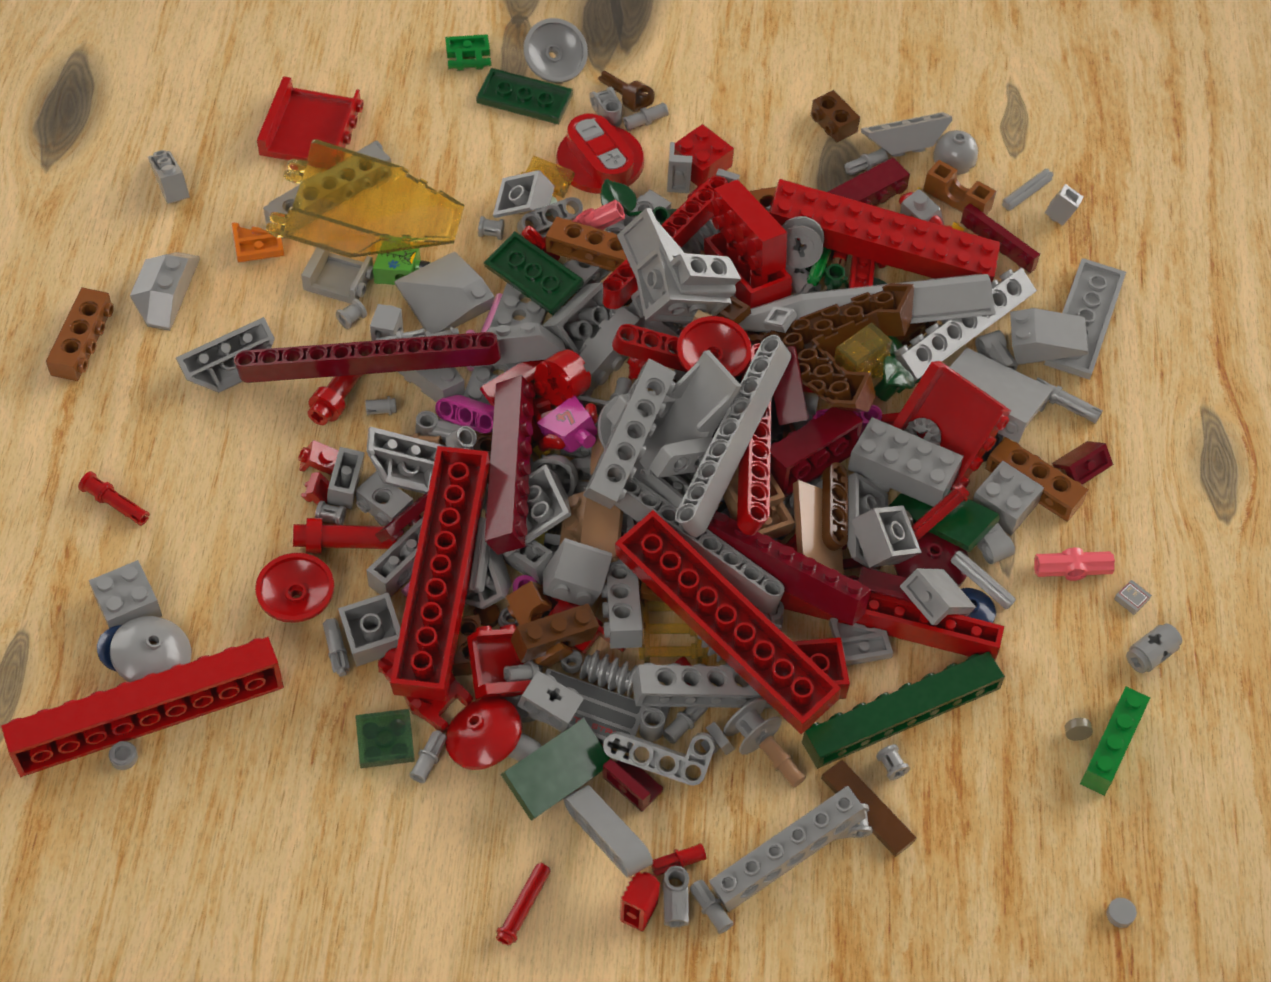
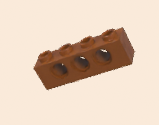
M556 216L546 234V252L612 272L627 259L617 234Z
M81 287L46 359L50 376L78 381L81 374L85 373L88 359L91 354H94L97 346L96 342L99 336L103 335L105 323L114 311V305L111 303L109 293Z
M1007 437L989 455L985 467L987 471L992 473L1004 461L1044 487L1039 504L1066 522L1070 520L1085 500L1089 489Z

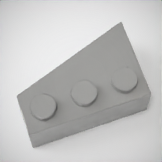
M426 331L427 336H432L429 331ZM456 368L398 372L404 376V380L421 388V392L435 402L441 398L456 394L463 396L465 392L464 379Z

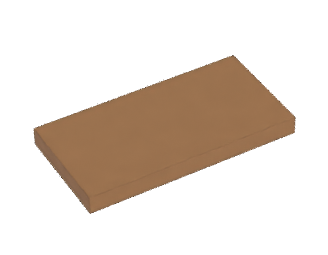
M797 480L793 483L797 552L811 557L817 562L835 569L844 575L842 548L837 551H831L824 545L822 540V488ZM832 492L833 496L838 500L837 495ZM832 512L834 519L838 521L837 516Z

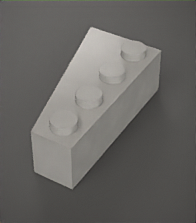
M624 307L613 309L614 315L609 321L604 319L599 325L600 330L593 339L588 337L583 343L580 356L585 361L583 366L586 372L590 371L591 385L580 396H591L593 390L598 385H603L607 381L608 376L614 370H619L628 358V356L617 353L612 347V341L621 325L632 324L640 327V318Z

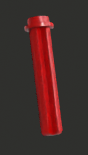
M962 484L952 486L953 490L911 526L917 541L962 501L966 502L968 500L967 497L970 493Z
M544 863L536 864L502 927L497 928L496 939L500 943L511 946L512 943L517 941L516 935L551 873L550 867Z

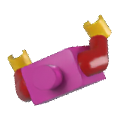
M575 396L572 399H567L537 422L543 438L532 450L541 458L542 454L548 455L551 449H563L572 453L581 446L587 449L591 448L595 444V435L598 432L595 427L598 421L596 406L593 403H588L583 407Z

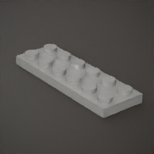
M1084 258L1081 259L1062 313L1085 317L1088 355L1047 360L1044 365L1090 380L1126 274L1125 271Z

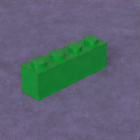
M1127 686L1125 687L1080 782L1081 785L1105 796L1149 703L1150 697Z

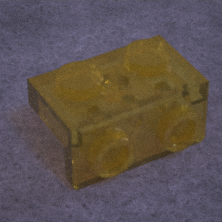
M533 155L526 172H521V174L540 170L554 185L552 195L555 198L556 196L564 198L574 178V171Z

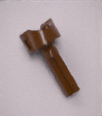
M605 70L598 77L601 83L608 87H613L616 92L620 93L624 107L634 113L652 105L654 102V90L638 80L627 84Z

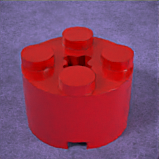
M566 349L556 352L539 363L534 373V390L536 394L547 398L551 404L558 407L567 399H572L574 396L577 398L586 392L591 385L590 371L586 372L583 366L585 364L583 358L576 352Z

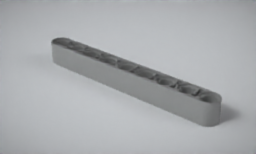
M770 335L761 342L740 384L742 387L723 417L676 511V521L691 537H698L706 531L791 359V353L776 335Z
M607 474L610 481L617 482L613 474ZM635 477L630 482L626 481L624 489L627 492L620 504L616 502V507L637 522L654 510L756 608L765 613L776 611L784 593V586L779 580L708 529L698 537L689 536L675 519L677 507Z

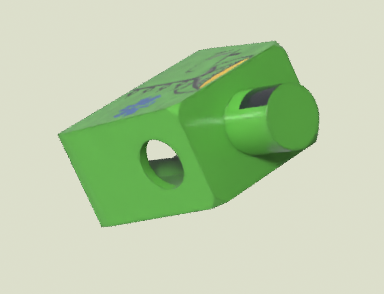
M385 235L373 266L374 283L395 285L394 282L431 262L421 260L420 248L417 245Z

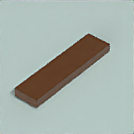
M843 760L822 774L821 779L835 794L848 786L860 803L869 806L867 817L872 833L895 857L916 841L917 837Z

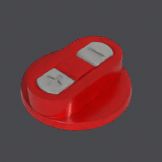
M587 113L576 116L568 124L567 135L562 139L557 150L556 166L562 178L571 186L584 192L600 194L603 182L606 179L622 183L628 187L632 185L643 171L644 154L640 143L631 133L611 125L607 119L600 115Z

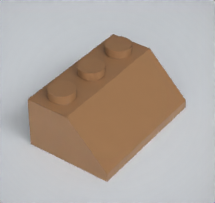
M584 492L569 496L571 516L562 521L559 546L566 538L612 553L611 563L618 561L615 542L621 538L623 511L615 505L609 509L583 496Z

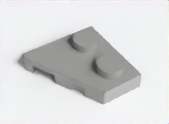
M830 618L829 626L833 638L841 637L846 666L892 658L893 650L886 630L867 628L857 623L851 626L839 623L837 618Z

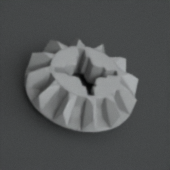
M917 418L909 422L907 428L903 430L917 437V432H927L924 440L940 446V430L929 419Z

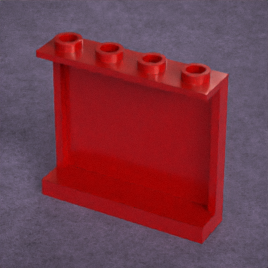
M283 76L257 138L259 155L327 168L343 160L346 144L349 145L351 142V131L357 126V115L363 110L364 101L360 97V90L356 89L353 98L293 88L292 78Z
M935 361L930 363L892 426L905 430L909 422L917 418H926L933 421L941 433L940 446L963 456L959 474L952 486L962 484L967 488L970 483L969 476L973 471H977L983 463V459H981L983 454L994 446L996 442L994 437L999 430L1002 431L1010 420L1008 416L1011 410L941 361ZM917 432V435H918V437L924 439V436H926L925 434H926L927 432H925V433H918V432Z

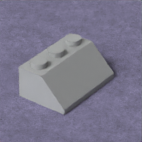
M603 283L585 285L542 325L563 340L565 350H572L580 355L583 343L588 337L593 339L600 330L599 325L604 319L608 321L611 319L610 309L603 305Z

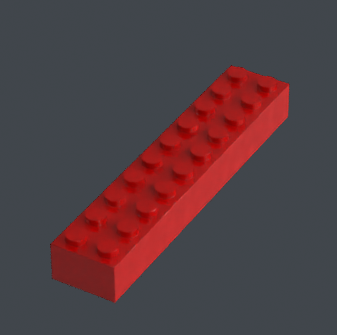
M779 179L769 213L781 226L793 217L805 216L814 219L824 232L823 247L860 258H867L870 261L872 259L877 263L933 279L976 274H988L991 282L995 278L1000 242L783 179Z
M437 446L390 679L393 695L447 701L471 573L478 522L482 514L490 471L488 451Z
M654 510L615 542L616 556L801 735L839 700L841 687Z
M268 636L253 639L249 643L238 647L226 648L223 652L211 656H202L196 661L184 665H175L169 670L160 673H150L144 678L133 682H123L117 687L106 691H96L90 696L79 700H69L63 705L52 709H42L36 714L12 719L9 723L1 725L8 753L21 778L112 747L118 742L130 741L283 689L284 686L279 663Z

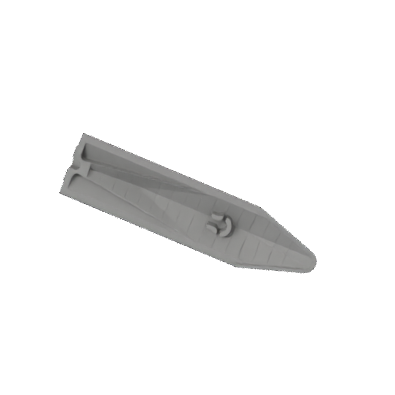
M988 274L897 283L914 284L912 320L910 324L996 314L991 280ZM888 284L793 294L752 308L751 314L738 325L746 331L768 333L771 330L765 329L763 322L774 306L795 310L797 314L794 319L795 321L802 316L834 304H838L840 307L851 303V298L866 292L872 295L883 291L882 286Z

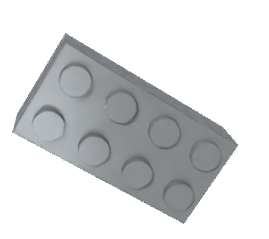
M872 417L851 452L848 470L934 507L951 489L959 474L963 456Z

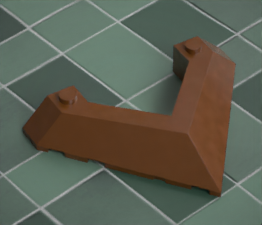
M890 283L882 286L883 291L872 295L869 292L851 298V303L839 307L838 304H834L802 316L793 321L785 333L771 330L764 335L754 334L749 336L750 342L753 345L761 344L770 335L778 336L786 347L795 346L801 379L805 386L832 407L844 411L869 412L876 397L871 372L846 371L843 367L840 368L836 364V360L833 357L881 335L905 336L912 320L914 284Z

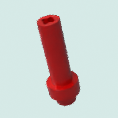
M362 375L335 376L326 387H318L308 401L310 407L308 410L309 418L314 423L322 426L326 425L328 421H336L346 408L344 399Z
M307 518L306 524H294L293 547H306V554H321L322 548L389 549L397 539L391 541L389 538L383 542L379 541L375 534L385 526L323 525L322 518Z

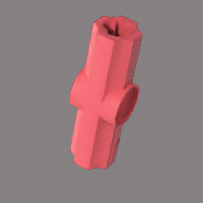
M614 200L595 210L593 208L586 209L572 221L604 230L624 220L625 214L620 202Z
M1073 547L1064 550L1062 553L1036 554L1034 570L1035 575L1038 577L1065 576L1067 580L1076 581L1085 578L1087 575L1113 574L1115 559L1111 551L1083 552L1081 548Z

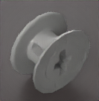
M805 216L793 217L787 220L782 225L787 231L786 264L794 268H807L814 265L823 253L824 232L821 226L814 219Z
M763 698L755 699L743 706L730 718L724 727L723 734L726 736L741 733L745 737L739 747V752L742 755L749 754L760 748V743L767 737L773 736L781 726L782 719L780 717L764 720L760 716L766 705V701Z

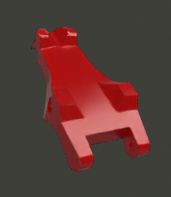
M397 648L388 650L385 656L378 661V671L384 674L388 681L391 679ZM453 674L451 675L447 701L404 696L412 714L424 719L441 732H444L449 727V724L441 715L456 698L465 706L473 701L471 694L455 679Z

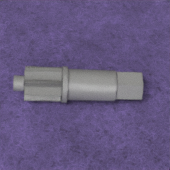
M335 618L326 619L323 623L333 673L337 672V675L343 677L346 675V671H349L348 668L350 666L339 623Z

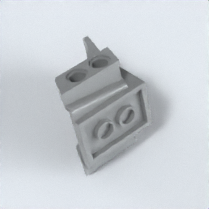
M651 208L644 209L617 234L637 280L638 290L631 298L640 318H645V321L691 323L698 309L716 316L731 304L730 297L736 293L735 284L741 280L731 259L727 256L684 253L656 220Z
M709 350L704 351L699 361L676 383L670 396H665L663 402L666 403V407L660 417L656 416L653 424L657 425L650 439L646 437L643 444L647 446L641 460L636 459L634 467L637 468L640 474H655L659 478L697 471L713 439L712 436L742 387ZM648 391L651 395L656 396L655 391ZM630 394L620 395L606 415L612 422L611 432ZM637 409L642 417H647L643 410ZM627 431L631 438L637 439L633 431Z

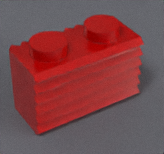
M648 872L634 874L629 885L626 886V891L621 896L620 921L639 931H644L658 905L661 883L654 875Z

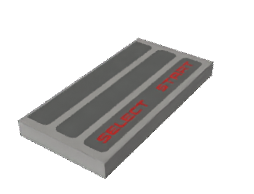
M547 668L546 673L552 675L558 683L575 689L584 698L566 730L584 718L602 744H604L609 734L616 731L636 736L640 726L641 714L646 706H635V700ZM529 713L530 718H533V719H535V720L544 722V721L540 720L539 718H537V717H535L534 715H532V714ZM618 738L610 742L613 748L627 749V753H629L633 744L630 742L628 747L622 746Z

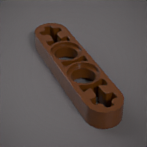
M837 462L832 463L823 470L822 540L824 545L831 551L839 550L848 542V473L844 466ZM832 491L837 495L839 501L833 496ZM832 512L837 516L838 521L834 519Z

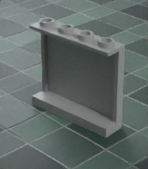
M966 348L950 366L955 372L1011 410L1008 416L1010 419L1008 424L1002 431L999 430L998 434L1019 443L1025 428L1038 411L1042 412L1045 409L1053 391V388L969 348Z

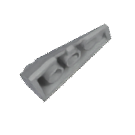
M855 472L848 476L847 545L852 559L869 568L863 557V551L854 533L851 520L874 508L888 507V493Z

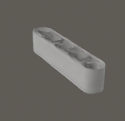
M589 785L564 798L565 806L572 818L627 878L653 864L652 856L645 844Z

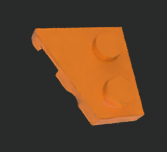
M232 223L238 263L284 256L281 232L266 231L252 226V229L240 227L239 223Z

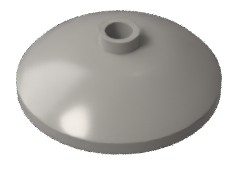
M558 18L542 20L529 30L524 40L523 50L527 65L533 73L543 80L554 83L569 81L575 78L586 64L588 49L585 38L579 29L568 21ZM553 52L556 58L550 57L549 53Z
M155 616L138 617L126 622L116 631L110 646L111 662L117 673L128 682L142 679L150 673H160L169 670L178 664L190 663L192 653L189 639L184 631L173 622ZM149 641H155L157 644L152 645Z

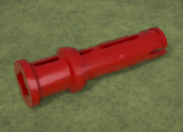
M89 471L81 478L78 485L79 490L94 496L95 501L110 505L139 526L144 525L149 519L147 517L150 516L148 511L114 490L111 483L103 482L97 478L94 472Z

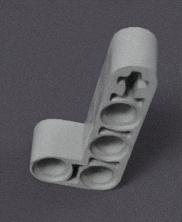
M616 731L606 737L603 748L609 757L688 785H698L706 775L715 748V742L710 734L704 732L697 733L690 742L687 754ZM618 738L622 746L628 747L630 742L634 743L629 751V756L625 755L627 749L619 748L617 751H614L613 745L610 742ZM698 739H705L709 742L710 749L707 752L701 753L696 750L695 742ZM645 747L649 751V758L644 761L639 760L635 755V749ZM663 756H671L675 760V767L672 769L663 768L660 762ZM689 765H696L700 768L701 775L698 778H691L687 775L686 768Z

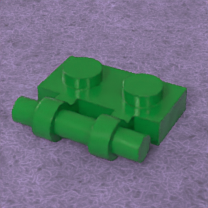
M488 34L445 37L447 59L456 58V60H448V69L463 71L464 68L476 67V70L483 69V67H491V58H482V56H490ZM465 57H475V59H463V58H465Z

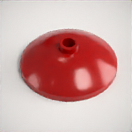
M706 316L692 321L682 330L677 343L678 359L687 372L699 361L703 352L709 350L729 373L736 378L747 368L752 353L751 342L744 329L736 322L719 316Z
M289 553L279 556L265 565L257 577L255 592L260 607L267 615L282 622L297 623L307 621L322 613L333 598L335 585L331 570L322 560L310 554ZM295 595H300L299 598H293Z
M498 697L479 699L468 704L455 715L447 729L445 745L449 756L457 765L470 770H482L500 763L511 754L520 740L522 734L521 716L512 703Z

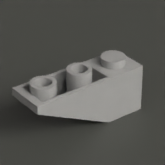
M160 150L148 157L167 204L190 197L183 172L170 151Z

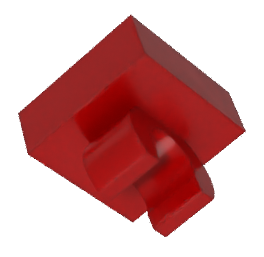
M320 472L311 473L309 481L304 484L307 487L306 491L301 493V497L307 502L313 501L316 505H318L319 501H325L327 504L330 481Z

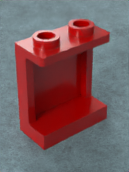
M504 625L497 630H492V626H482L476 628V632L467 636L476 699L522 696L530 684L531 680L506 682L503 672L505 666L524 664L520 662L511 642L516 629L515 625Z

